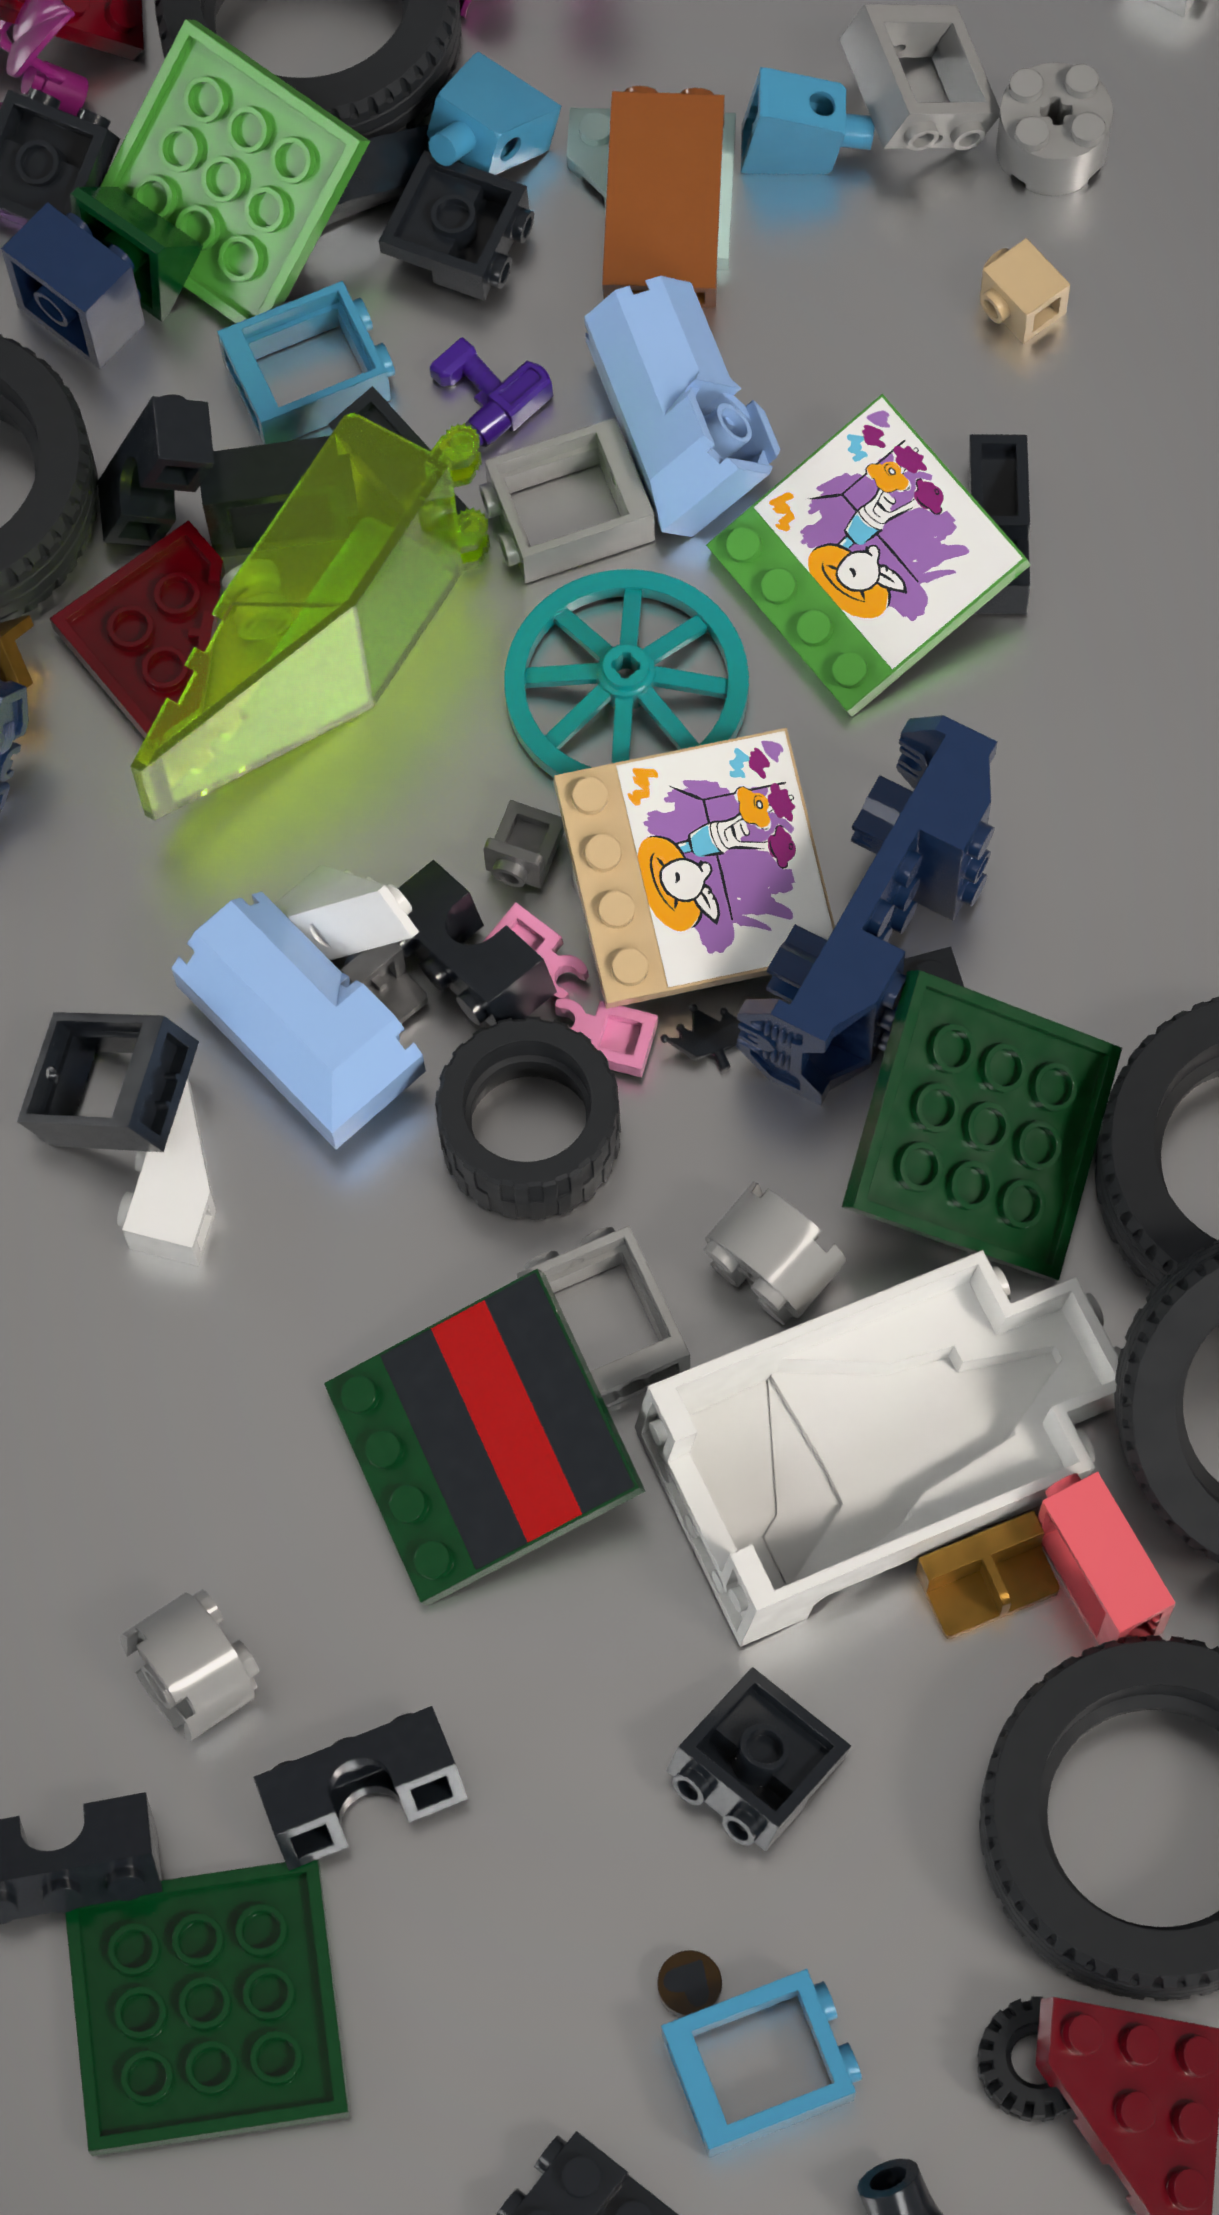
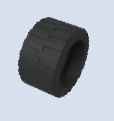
M531 1016L515 1020L508 1018L498 1021V1024L488 1028L483 1027L472 1034L473 1037L464 1044L461 1043L452 1053V1059L448 1065L444 1066L439 1077L440 1087L436 1091V1120L441 1149L443 1150L445 1164L450 1175L455 1177L458 1187L466 1196L470 1195L478 1202L479 1206L490 1212L492 1210L499 1212L504 1217L539 1220L546 1219V1216L558 1213L562 1215L573 1210L574 1206L582 1201L586 1202L596 1194L595 1190L602 1182H606L612 1172L614 1159H617L619 1153L621 1124L618 1086L614 1073H611L607 1058L601 1050H597L594 1047L591 1039L582 1032H576L570 1029L568 1024L556 1020L552 1022L542 1020L540 1017ZM542 1077L551 1079L571 1089L583 1101L586 1110V1124L582 1133L568 1148L550 1158L531 1162L502 1158L482 1146L475 1138L472 1130V1114L486 1094L500 1084L516 1078Z

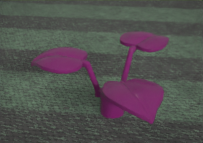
M26 0L14 24L13 43L6 32L12 23L0 20V47L9 53L6 66L7 74L14 78H19L24 73L21 83L22 94L27 95L30 88L39 90L60 100L59 110L77 116L79 108L83 107L87 97L88 79L48 61H42L37 57L57 32L75 16V13L61 0Z

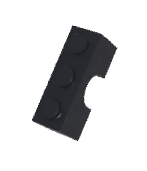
M175 394L151 397L98 479L103 542L152 546L166 536L176 521L175 490L196 492L215 464L208 402L186 400L183 396Z
M434 859L398 888L412 907V912L407 916L419 931L413 938L396 942L403 949L404 958L413 954L421 961L420 967L423 973L438 990L444 991L449 987L457 994L456 1000L459 1006L475 1024L480 1025L486 1021L490 1026L498 1024V1021L512 1018V1020L525 1019L526 1016H529L557 993L544 959L507 925L484 942L472 945L464 944L484 924L470 892Z
M432 1706L415 1713L400 1715L390 1723L355 1737L342 1738L332 1746L297 1760L282 1762L272 1770L253 1777L289 1871L349 1847L343 1833L342 1819L347 1808L362 1796L382 1793L394 1797L401 1804L408 1823L468 1799L456 1763Z
M146 1792L84 1803V1826L80 1835L66 1847L53 1851H41L28 1845L20 1816L0 1819V1925L15 1919L53 1912L65 1913L79 1907L116 1900L129 1901L143 1895L163 1892L157 1829Z

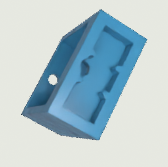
M343 281L217 331L223 361L263 444L291 441L328 426L332 420L372 386L386 401L391 400L388 377L395 375V369L389 352L383 343L374 345L368 331L373 330L368 310L361 298L351 299ZM340 326L362 374L278 407L256 359Z
M808 1969L661 2025L662 2037L709 2158L854 2101L856 2091L853 2083L862 2080L857 2060L848 2042L837 2045L829 2025V2021L838 2018L832 1997L824 1981L813 1985ZM797 1996L832 2084L727 2125L694 2036Z

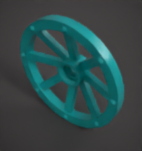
M618 569L602 571L573 580L548 595L530 612L519 627L511 643L504 672V689L507 712L516 737L533 761L554 778V775L593 768L570 758L560 749L606 704L615 708L611 764L630 760L633 709L641 706L678 750L736 738L747 709L749 670L745 650L735 627L721 608L707 595L695 587L665 574L637 569ZM624 597L620 645L614 647L610 645L572 611L594 601ZM642 597L672 605L692 617L642 649L638 646ZM555 624L599 661V663L529 667L536 647ZM708 632L720 650L728 678L655 665ZM622 669L634 671L629 678H621L618 672ZM598 684L546 735L541 732L530 712L526 699V688ZM655 687L726 699L718 721L700 744L657 694Z

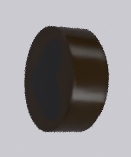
M694 1950L678 1952L669 1957L659 1971L657 1981L658 1994L663 2005L672 2014L682 2018L718 2003L722 1992L720 1970L716 1963L704 1953Z

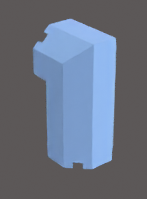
M657 276L645 280L649 289L647 291L633 295L629 285L614 290L584 317L585 326L588 333H585V337L661 532L693 537L770 474L773 466L769 464L777 458L780 447L765 411L754 400L745 406L734 396L742 388L729 376L692 283L665 276Z
M262 891L252 894L253 905H248L242 898L231 900L194 931L187 943L194 951L191 959L186 964L179 956L171 968L176 985L309 1123L337 1149L426 1072L423 1054L414 1042L408 1048H403L399 1042V1034L405 1029L397 1017L363 983L355 980L350 984L349 976L342 973Z

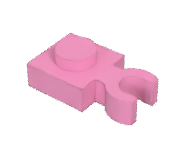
M516 902L484 940L490 939L506 925L544 959L557 990V993L551 997L555 1002L557 999H570L569 994L556 984L561 974L571 972L583 981H586L589 977L586 965L579 958L572 955L558 956L556 954L564 944L562 937Z
M571 999L556 1000L555 1014L570 1018L574 1022L570 1029L582 1032L591 1039L594 1047L597 1050H601L607 1058L610 1070L642 1078L658 1026V1015L624 1006L606 1009L604 1001L600 1000L596 1015L594 1016L585 1013L582 1006Z

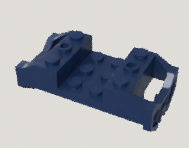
M944 715L910 718L907 721L899 739V744L901 745L899 751L902 754L898 759L896 768L914 791L879 775L852 825V830L855 832L851 837V842L877 855L831 935L826 940L795 924L767 968V973L773 976L766 990L791 1004L780 999H746L737 1014V1020L740 1021L738 1028L741 1029L737 1039V1048L769 1080L821 1106L830 1090L870 1068L879 1051L885 1052L902 989L906 981V975L903 974L906 951L888 943L893 931L900 934L904 933L913 918L918 904L954 921L963 903L971 907L975 904L986 883L988 875L983 873L991 855V851L986 848L995 830V827L988 824L991 806L990 763L996 755L998 741Z

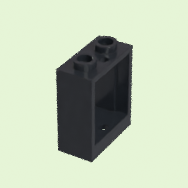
M335 435L213 451L215 464L201 483L200 489L211 545L221 558L351 540L348 519L359 517L350 456H338Z
M53 1012L17 1122L54 1147L164 1152L199 1041L164 1015ZM95 1053H133L112 1118L75 1116ZM47 1068L49 1069V1077H48V1079H47V1077H46V1070H47Z

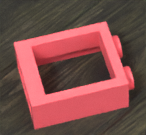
M1097 1471L1082 1480L1077 1473L1071 1474L1051 1485L1045 1491L1048 1498L1042 1500L1038 1520L1044 1531L1041 1546L1098 1644L1101 1645L1112 1640L1124 1643L1127 1637H1146L1147 1635L1162 1634L1175 1606V1601L1099 1472Z

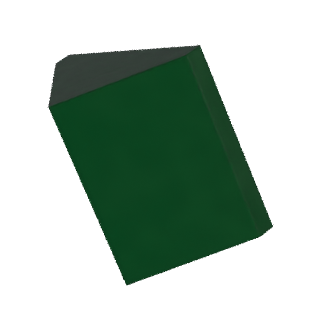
M77 187L70 194L72 213L89 227L93 237L106 247L110 244L116 245L127 254L134 264L133 274L136 287L141 294V308L162 322L171 312L203 245L119 187Z

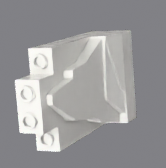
M982 1250L648 1386L634 1428L740 1647L807 1619L813 1606L832 1593L1040 1506L1042 1500L1048 1498L1045 1491L1066 1476L1077 1473L1082 1480L1092 1474L1095 1469L1093 1464L1095 1452L1092 1443L1085 1431L1081 1428L1075 1429L1074 1424L1115 1408L1114 1393L1117 1387L1115 1376L1121 1348L1112 1346L1103 1329L1104 1317L1099 1303L1091 1293H1084L1077 1277L1010 1303L1011 1291L1004 1273L999 1267H992Z

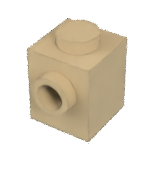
M1025 238L1010 250L1008 248L998 250L987 260L982 272L980 303L992 321L998 324L1003 322L1020 342L1024 344L1066 314L1071 284Z

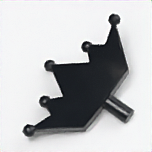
M691 1004L689 1010L692 1012V1031L686 1029L683 1024H678L676 1030L679 1032V1038H669L666 1034L660 1037L663 1043L668 1042L694 1061L714 1055L720 1071H725L731 1066L724 1050L737 1045L738 1035L741 1031L738 1028L740 1021L737 1020V1017L730 1014L726 1007L720 1009L722 1017L718 1021L698 1010L697 1005Z

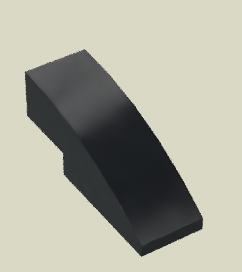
M970 434L969 493L1029 561L1030 504L1027 435ZM1030 566L974 614H1027L1030 593Z

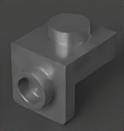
M510 800L494 839L488 838L483 848L486 870L490 871L497 880L507 885L523 887L524 884H528L541 889L565 832L562 817Z
M396 942L349 955L345 961V966L341 969L342 973L349 976L350 984L355 980L363 983L397 1017L401 1024L428 1002L427 993L407 973L403 949Z

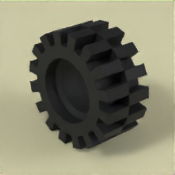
M1032 1996L1029 2001L1021 2002L1020 1998L1011 2002L1003 2011L1000 2009L986 2027L977 2053L979 2079L983 2080L985 2084L984 2091L990 2100L994 2098L1000 2104L999 2109L1009 2115L1010 2112L1020 2116L1019 2120L1029 2122L1032 2119H1042V2122L1050 2121L1055 2116L1062 2113L1065 2115L1072 2110L1057 2086L1050 2087L1048 2083H1029L1016 2073L1012 2065L1011 2056L1015 2044L1025 2036L1038 2034L1040 2004L1043 1996Z

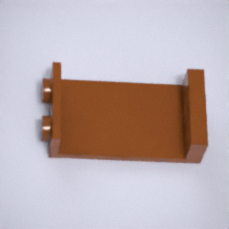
M632 86L625 89L624 92L612 91L602 280L603 299L614 290L629 285L633 295L647 291L649 289L645 280L657 276H665L691 282L701 307L716 308L722 144L725 121L724 95H715L712 91L704 88H688L682 90L681 93H658L657 90L651 87Z

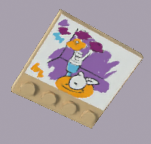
M787 728L554 775L553 783L606 1009L770 975L767 973V968L795 924L828 940L835 928Z

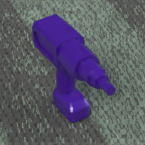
M463 337L458 339L432 362L430 374L442 387L453 386L464 376L468 377L480 391L474 396V401L481 408L465 423L466 429L454 439L449 447L450 451L440 460L447 468L456 459L461 460L470 456L480 446H489L508 429L514 432L553 397L552 381L548 372L541 365L526 361L502 382L477 355L472 344Z

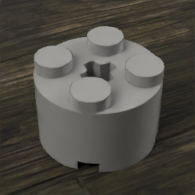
M1056 62L1019 69L1013 73L1010 78V84L1007 86L1001 100L996 152L999 163L1005 173L1010 178L1012 173L1016 178L1026 183L1025 189L1041 195H1065L1080 190L1088 184L1089 178L1098 170H1101L1107 157L1113 106L1107 89L1099 80L1098 72L1086 64L1072 65Z
M752 1182L706 1236L707 1246L703 1249L713 1260L710 1265L732 1285L738 1288L744 1280L751 1284L750 1288L760 1297L757 1303L770 1316L783 1325L792 1316L799 1318L847 1262L845 1255L835 1244L826 1252L815 1242L822 1231L812 1221L772 1190L767 1189L763 1194L759 1183Z
M203 1589L193 1596L189 1593L182 1594L120 1636L126 1656L128 1657L138 1650L145 1664L135 1673L146 1692L175 1730L185 1724L184 1739L189 1742L255 1698L254 1690L257 1688L253 1676L259 1672L257 1663L247 1647L240 1640L231 1644L218 1624L223 1621L222 1614L210 1595Z

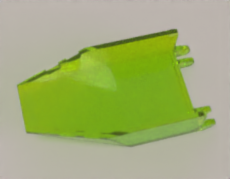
M349 413L341 419L220 597L212 612L213 616L221 620L205 652L196 647L193 648L184 665L194 671L178 703L169 698L165 700L130 766L145 816L155 821L370 710L376 705L462 573L480 567L485 558L484 554L488 553L490 538L489 534H487L488 519L485 518V513H480V509L474 510L472 508L469 510L466 508L465 511H460V514L457 515L454 493L455 487L470 484L476 476V470H480L479 465H482L481 452L478 451L480 439L476 429H472L471 425L466 426L465 423L463 425L457 423L456 426H451L450 430H446V435H442L433 449L428 451L359 414Z

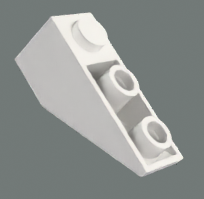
M320 865L275 903L329 960L410 939L419 933L407 916L412 912V907L399 889L391 883H388L386 886L378 883L369 876L365 878L355 876L347 869L340 871Z
M187 1078L164 1152L137 1151L135 1170L139 1171L140 1175L134 1193L126 1191L122 1198L118 1211L117 1225L123 1227L122 1232L129 1249L199 1267L216 1214V1207L191 1085Z

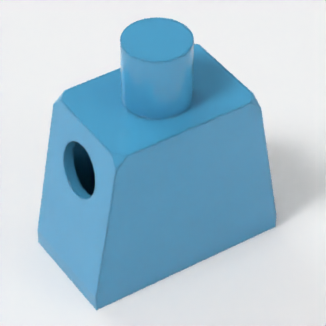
M478 51L439 91L436 97L427 131L429 151L434 160L443 166H450L459 160L465 165L497 175L550 149L562 106Z
M760 67L741 125V173L828 174L833 170L841 147L863 150L871 149L875 126L871 116L846 113V88L841 83Z

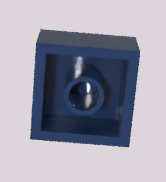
M47 202L1 248L17 306L99 370L145 325L140 304L141 294L136 287L133 274V262L116 245L110 244L106 247L95 239L89 227L75 214L68 212L64 215Z

